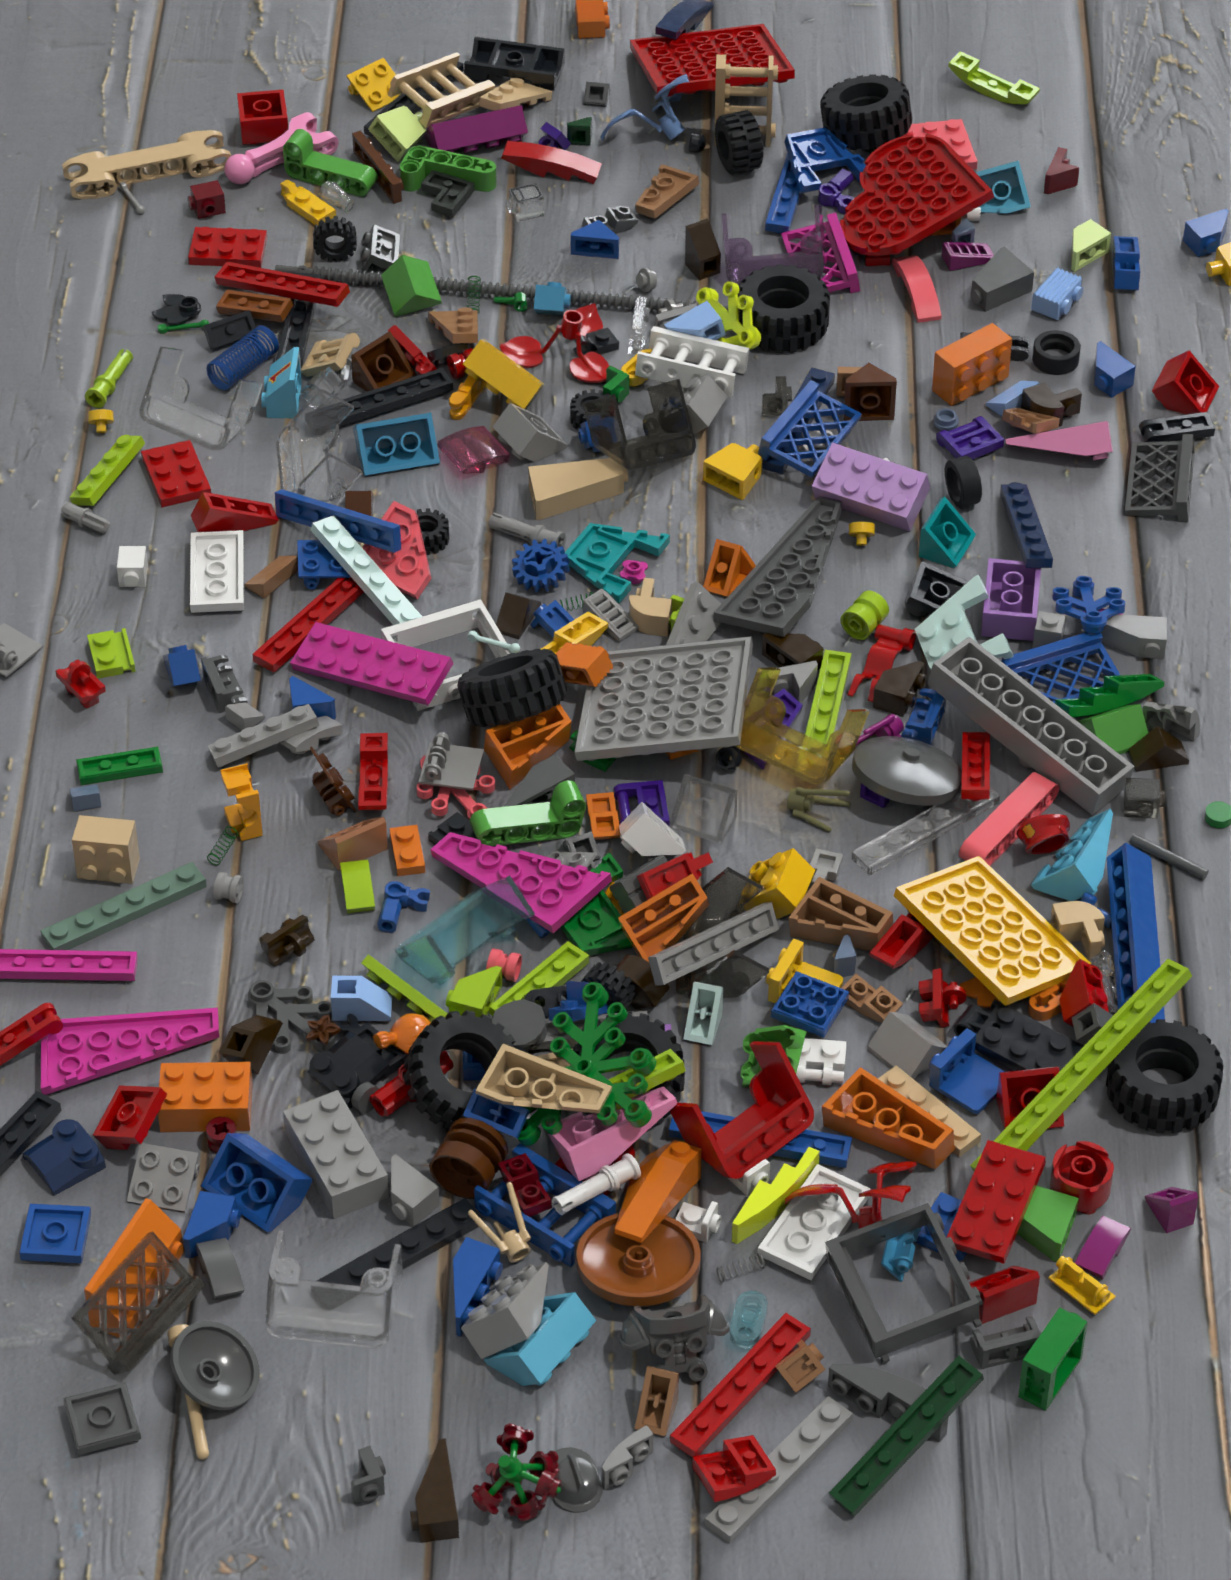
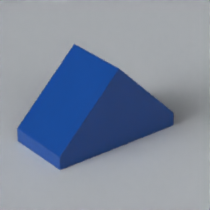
M597 220L571 232V255L619 259V236L600 220Z
M294 676L289 678L292 709L309 704L317 718L322 716H328L333 720L336 718L335 699Z
M474 1088L463 1116L483 1121L497 1131L518 1139L530 1110L520 1106L503 1105L476 1094L477 1088Z

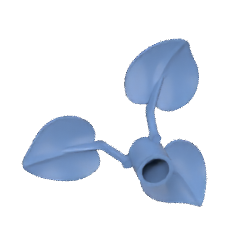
M684 74L663 87L654 97L657 100L662 96V99L655 105L652 111L654 112L663 106L666 115L659 119L660 125L636 109H629L608 123L601 134L602 141L612 125L633 115H637L652 125L659 133L664 131L670 141L681 134L685 128L675 116L670 102L680 101L682 93H674L671 97L667 96L670 90L678 84L689 82L688 75Z

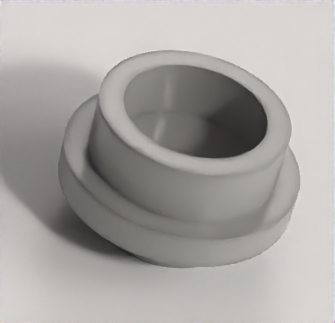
M641 268L636 276V284L642 292H650L656 288L657 275L654 270H649L648 268Z

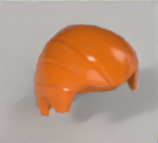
M408 1013L398 1018L389 1032L379 1031L373 1036V1041L380 1049L393 1045L402 1052L409 1054L408 1050L413 1042L431 1022L423 1015Z

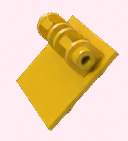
M384 57L346 76L351 82L350 86H348L349 93L351 95L359 94L372 112L389 105L399 96H388L391 86L390 82L396 74Z

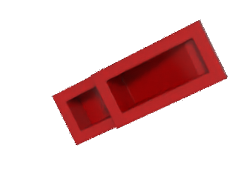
M910 912L906 916L901 914L869 954L870 957L895 969L921 951L933 939L934 935Z

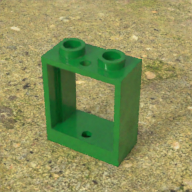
M1059 1307L1022 1361L1019 1398L1044 1411L1048 1409L1082 1359L1088 1321L1082 1319L1076 1313L1068 1312Z

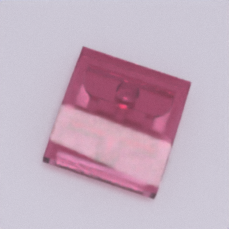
M485 426L460 430L439 440L437 444L463 474L484 473L487 464L508 463L510 453Z

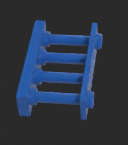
M521 1143L512 1150V1158L524 1153L527 1154L537 1169L539 1181L547 1193L558 1196L583 1182L578 1181L573 1175ZM504 1180L491 1193L477 1185L474 1188L475 1208L483 1216H489L508 1229L516 1230L519 1233L512 1206L501 1200L508 1193ZM602 1193L575 1207L585 1215L564 1237L550 1230L563 1216L554 1207L539 1223L521 1212L526 1230L531 1237L529 1242L547 1252L555 1261L563 1262L572 1267L575 1264L574 1243L594 1222L616 1214V1202Z

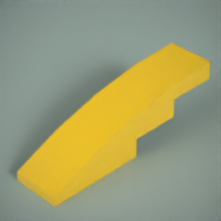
M588 611L554 632L553 641L541 648V650L548 649L556 654L566 642L592 646L608 628L609 623Z

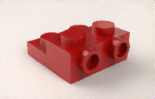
M119 1085L93 1136L107 1149L128 1150L130 1144H142L156 1115L161 1110L167 1093L161 1087Z

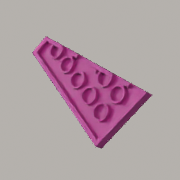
M452 832L448 833L430 849L432 857L552 933L558 930L612 881L611 873L601 871L598 874L588 871L585 866L577 865L575 868L563 865L560 860L522 850L519 853L508 851L506 846L497 844L496 847L481 844L479 839Z
M218 1007L61 1019L63 1029L57 1034H48L41 1039V1092L47 1095L219 1038Z

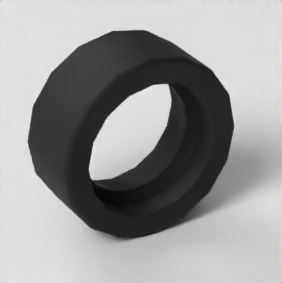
M1052 330L1039 334L1034 341L1033 363L1040 371L1048 374L1061 375L1074 371L1079 364L1080 342L1073 334L1065 331ZM1049 349H1060L1066 351L1069 354L1064 356H1054L1044 351Z
M968 456L948 460L944 468L945 482L953 503L959 508L978 504L982 498V484L974 461Z

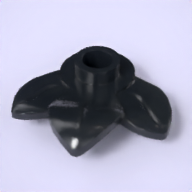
M180 294L163 295V301L166 306L152 311V315L158 320H167V323L171 325L180 324L188 318L198 315L201 312V304L193 296L185 297Z

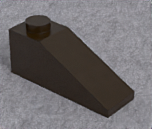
M446 1438L439 1439L415 1497L416 1511H410L412 1531H419L420 1543L459 1538L458 1514Z

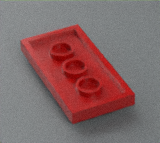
M987 1140L947 1237L952 1238L956 1250L1005 1264L1045 1167V1156Z

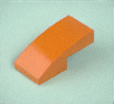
M614 792L586 794L589 825L594 839L620 838L621 834Z

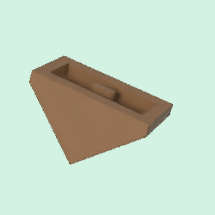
M647 1366L635 1424L636 1430L647 1425L653 1434L667 1435L678 1402L679 1373Z

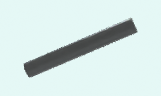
M1133 834L1129 843L1202 880L1208 875L1209 870L1137 834Z

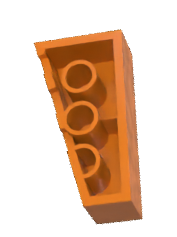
M861 1067L822 1105L823 1125L825 1127L930 1168L936 1169L955 1150L954 1130Z

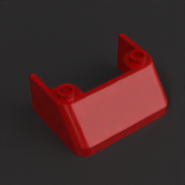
M753 1041L749 1044L762 1069L751 1079L749 1086L750 1094L755 1103L716 1133L713 1132L710 1125L706 1122L697 1104L677 1102L670 1110L684 1141L689 1145L701 1148V1158L726 1178H742L745 1172L770 1157L807 1129L813 1122V1107L780 1042Z

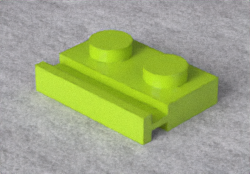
M122 628V632L114 633V630L87 635L98 679L124 674L123 671L131 670L132 673L136 672L126 628Z

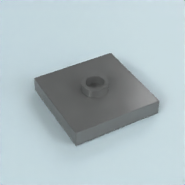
M126 1382L63 1398L78 1455L141 1439Z

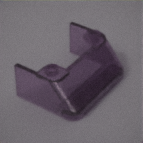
M814 205L816 231H809L802 236L800 241L801 252L753 256L752 245L747 239L732 238L731 216L728 213H721L728 281L740 285L741 281L747 275L750 276V273L754 270H761L764 266L768 265L775 267L776 264H783V266L795 265L799 269H808L811 274L815 273L820 277L825 268L822 205Z

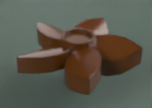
M329 1015L321 1017L319 1021H307L312 1031L306 1036V1041L319 1037L320 1042L327 1045L329 1036L336 1035L341 1029L335 1023H331Z

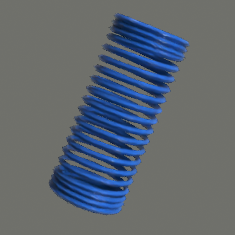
M262 325L257 326L207 364L208 378L217 388L221 390L229 389L278 352L279 342L277 337L269 328ZM257 330H260V331L264 332L266 335H268V337L271 339V341H272V343H273V346H272L270 340L267 338V336H265L263 333H261V332H259V331H257ZM257 333L261 334L263 337L266 338V340L269 342V344H270V346H271V351H270V348H269L267 342H266L260 335H258ZM258 337L265 343L267 349L265 348L263 343L258 339ZM214 365H215V368H216L217 373L219 374V376H220L225 382H227L228 384L222 382L221 379L217 376V374H216V372H215V369H214ZM218 367L220 368L223 375L228 379V381L221 375V373L218 370Z

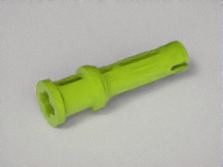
M121 349L105 373L96 377L94 386L85 393V400L89 405L95 408H102L106 404L107 397L115 391V383L133 360V354L126 349L124 353V349Z

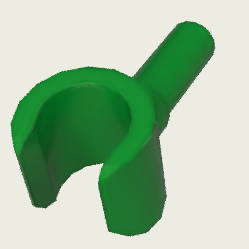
M523 292L516 293L514 297H494V303L514 304V309L518 312L527 310L528 303Z

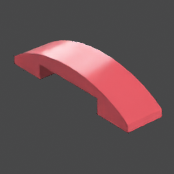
M917 255L892 258L891 262L898 277H902L911 297V309L917 322L941 320L942 315L937 294L923 261Z

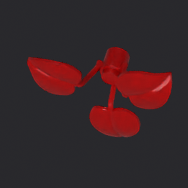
M595 303L576 310H567L563 315L561 325H557L556 331L543 348H541L538 340L530 336H518L499 346L502 353L521 367L533 368L542 364V354L547 352L559 333H562L563 337L568 340L576 339L577 356L579 358H574L570 361L569 370L571 374L583 382L602 383L606 381V369L609 367L606 359L596 352H588L583 355L581 351V335L586 337V333L603 329V323Z
M917 1162L885 1163L868 1169V1174L877 1173L876 1189L859 1193V1197L872 1196V1206L860 1207V1214H856L843 1188L838 1187V1184H813L802 1187L789 1194L785 1198V1204L798 1196L825 1193L838 1194L851 1215L852 1223H858L860 1229L882 1220L881 1198H888L903 1203L906 1194L911 1191V1186L894 1185L882 1188L883 1177L889 1172L903 1170L912 1173L917 1167Z

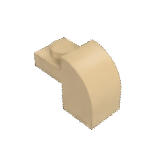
M644 578L642 588H637L636 595H629V616L639 626L638 631L649 635L668 637L669 619L672 614V599L654 597V579Z
M1082 901L1052 904L1050 924L1067 941H1081L1088 961L1100 960L1101 948L1105 947L1103 934L1105 917L1103 913L1095 906Z

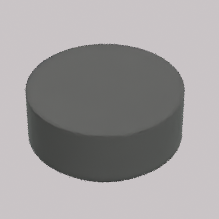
M370 1082L361 1084L352 1095V1106L361 1113L370 1112L374 1109L370 1103V1096L379 1088Z

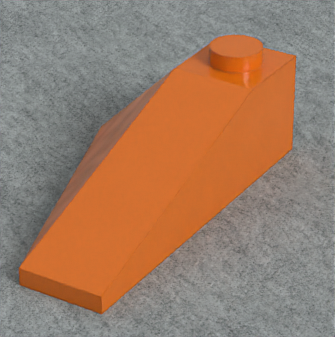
M673 1140L648 1154L639 1164L641 1177L636 1180L630 1179L615 1226V1234L642 1243L700 1180L702 1149L689 1145L686 1142Z

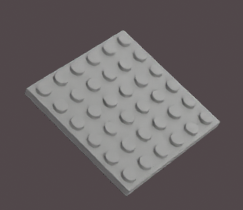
M751 637L608 651L609 658L613 664V670L610 669V673L604 676V679L597 684V687L586 686L574 752L576 760L593 761L603 758H622L624 756L650 755L664 752L674 753L684 750H703L705 748L740 745L753 649Z

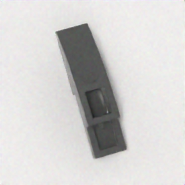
M832 1364L829 1367L828 1387L837 1395L844 1396L856 1403L864 1412L872 1413L878 1418H881L888 1410L896 1419H899L926 1390L912 1381L879 1369L851 1364ZM948 1418L930 1436L939 1443L947 1435Z

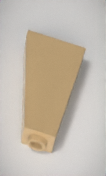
M620 457L528 467V486L536 520H542L623 494L624 482H628L627 467H622Z

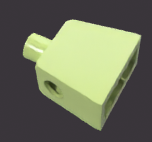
M406 106L379 114L368 129L397 162L406 155L410 148L420 141L426 132V128L420 123L423 113L417 112L413 114Z

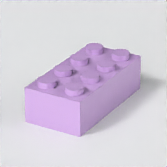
M832 443L812 484V490L815 500L818 497L841 501L842 509L910 532L930 490V484L926 473Z

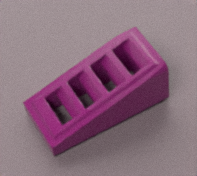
M942 243L941 256L950 271L987 264L994 256L987 243Z

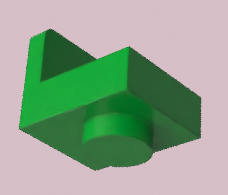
M609 366L606 369V384L603 386V395L609 393L610 398L613 397L615 399L616 405L629 395V374Z

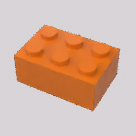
M991 323L936 351L932 391L950 406H953L999 381H1003L1009 377L1012 338L994 323Z
M251 1062L161 1063L159 1087L167 1093V1096L158 1113L160 1132H206L208 1122L216 1117H227L233 1120L236 1125V1131H250L253 1089Z

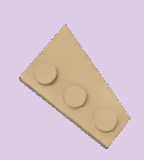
M511 78L481 96L479 106L496 111L519 106L520 103L533 105L537 104V99L550 101L553 91L524 83V80L520 78Z

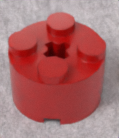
M1077 1141L1076 1145L1069 1147L1066 1144L1060 1147L1054 1155L1050 1190L1079 1198L1077 1211L1087 1215L1093 1214L1097 1211V1208L1105 1204L1110 1196L1114 1172L1113 1161L1111 1162L1108 1152L1095 1143Z

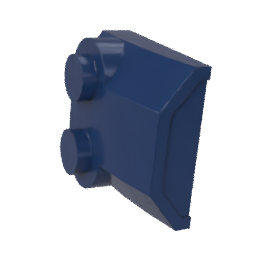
M72 1119L58 1122L53 1127L51 1135L22 1153L23 1158L30 1163L42 1178L53 1196L106 1168L105 1160L95 1141L79 1122Z

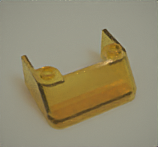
M777 667L758 668L744 703L745 710L740 745H736V747L811 784L827 782L853 753L869 711L866 709L847 710L840 729L833 732L827 744H824L782 724L786 713L785 705L781 699L771 695L781 669Z

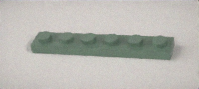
M190 862L40 930L41 938L50 950H69L207 887L206 879L195 864Z

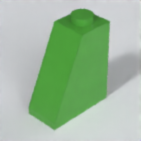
M1036 1186L1017 1234L1052 1261L1057 1262L1063 1253L1075 1221L1079 1198Z

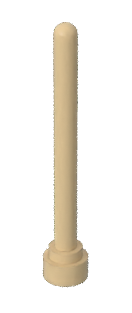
M180 1324L168 1330L167 1336L171 1348L176 1337L189 1325ZM185 1393L196 1455L199 1459L204 1460L209 1456V1449L201 1407L199 1403Z

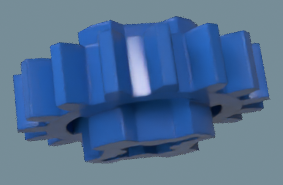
M543 539L541 544L533 540L532 546L523 544L524 551L517 550V558L512 559V571L518 585L524 584L525 590L530 589L532 586L535 592H538L543 587L547 592L550 585L557 588L558 580H566L565 573L569 572L568 555L565 554L563 546L558 547L556 541L549 545L547 539Z

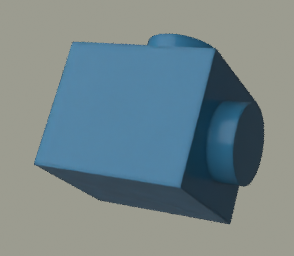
M547 282V285H536L535 313L564 315L566 309H570L571 294H567L566 287H562L561 283Z

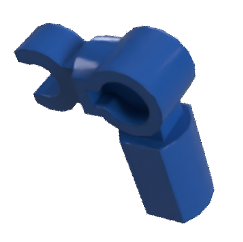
M398 881L386 884L384 901L377 924L379 930L389 933L396 931L402 907L412 906L417 911H427L430 890L425 888L411 890L410 887L404 886V884Z

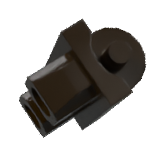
M301 915L295 920L289 918L282 922L278 931L273 934L267 932L259 938L262 950L267 954L271 965L275 967L293 954L300 957L306 953V946L315 941L308 926V917Z

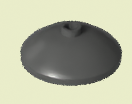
M214 1321L196 1322L186 1327L176 1337L172 1345L170 1362L174 1377L181 1389L197 1403L215 1410H230L243 1405L254 1394L260 1377L258 1360L247 1340L233 1328Z

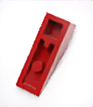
M202 492L190 515L197 532L246 531L274 525L278 522V517L271 503Z

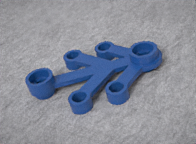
M1078 576L1076 581L1073 582L1072 593L1074 596L1080 597L1082 601L1069 596L1067 588L1056 587L1053 589L1052 599L1056 601L1055 611L1079 619L1082 629L1089 633L1102 632L1104 626L1107 625V619L1125 612L1126 602L1121 599L1122 590L1120 588L1109 587L1106 589V596L1094 601V583L1089 576ZM1109 605V608H1107V609H1105V610H1103V611H1101V612L1098 611V610H1100V609H1102V608H1104V607H1106V606Z

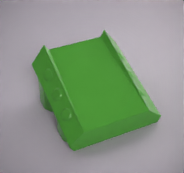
M780 1025L755 1029V1032L749 1033L743 1040V1050L749 1054V1058L741 1067L742 1087L749 1088L751 1079L762 1070L749 1045L753 1041L780 1042L795 1073H797L806 1031Z

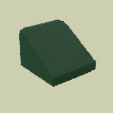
M592 117L567 123V139L571 144L591 145Z

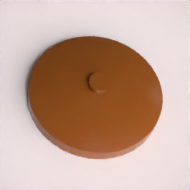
M619 1213L607 1216L594 1223L579 1240L576 1256L577 1270L581 1280L593 1293L613 1303L627 1306H651L670 1301L687 1291L695 1282L700 1271L701 1252L696 1237L684 1224L669 1216H666L642 1243L615 1234Z

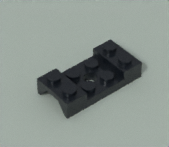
M475 37L471 59L464 62V74L474 81H487L489 75L520 78L522 80L527 79L532 80V85L554 91L565 64V48Z

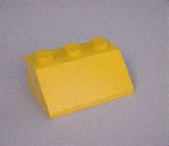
M480 339L463 363L467 367L465 370L467 374L476 380L481 377L487 382L486 388L496 395L501 392L508 397L506 400L508 404L512 403L523 409H526L544 385L543 382L485 339Z

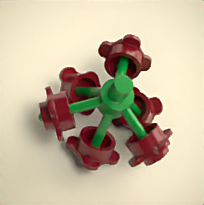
M506 1424L503 1434L497 1436L496 1442L502 1447L504 1452L510 1454V1457L503 1455L499 1458L497 1464L490 1463L487 1465L486 1474L490 1476L493 1484L483 1482L481 1486L474 1485L473 1490L475 1492L471 1495L474 1504L481 1511H489L496 1515L499 1512L497 1507L503 1500L502 1493L505 1489L513 1487L517 1494L511 1499L512 1506L508 1508L509 1515H516L520 1521L534 1518L539 1510L545 1507L549 1497L554 1499L561 1492L562 1481L558 1479L560 1469H558L557 1452L549 1451L548 1454H544L542 1451H537L529 1463H521L517 1455H521L527 1450L528 1442L534 1439V1433L515 1424ZM526 1479L537 1484L535 1492L531 1490L523 1491L521 1486L522 1480ZM536 1495L542 1497V1499L538 1500Z

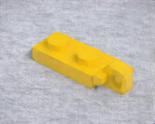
M288 179L280 183L281 195L284 196L287 206L312 224L319 226L318 222L321 219L325 222V217H330L331 220L336 216V209L302 186L297 187L294 182Z

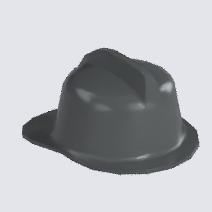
M569 1447L556 1450L555 1452L558 1454V1469H560L558 1479L562 1481L560 1487L561 1492L554 1498L555 1502L564 1510L573 1513L585 1512L594 1508L600 1501L603 1493L602 1482L594 1461L589 1454L581 1449Z

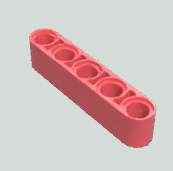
M1036 772L1031 773L963 842L959 851V858L967 861L980 856L991 866L1018 839L1017 830L1021 823L1041 815L1054 802L1059 792V785Z

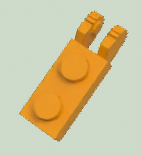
M468 374L465 382L459 385L458 391L452 393L449 398V406H451L449 414L451 419L460 420L464 418L487 384L485 380L481 377L476 380Z

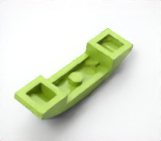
M961 51L948 64L953 73L968 86L985 96L1001 102L1028 104L1040 91V88L1021 79L1016 84H1013L979 68L980 60Z

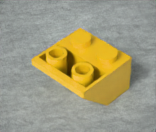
M794 848L783 853L778 852L772 858L763 862L758 861L750 868L749 878L741 889V896L737 906L748 911L762 903L772 902L776 918L779 919L789 915L805 896L815 869Z

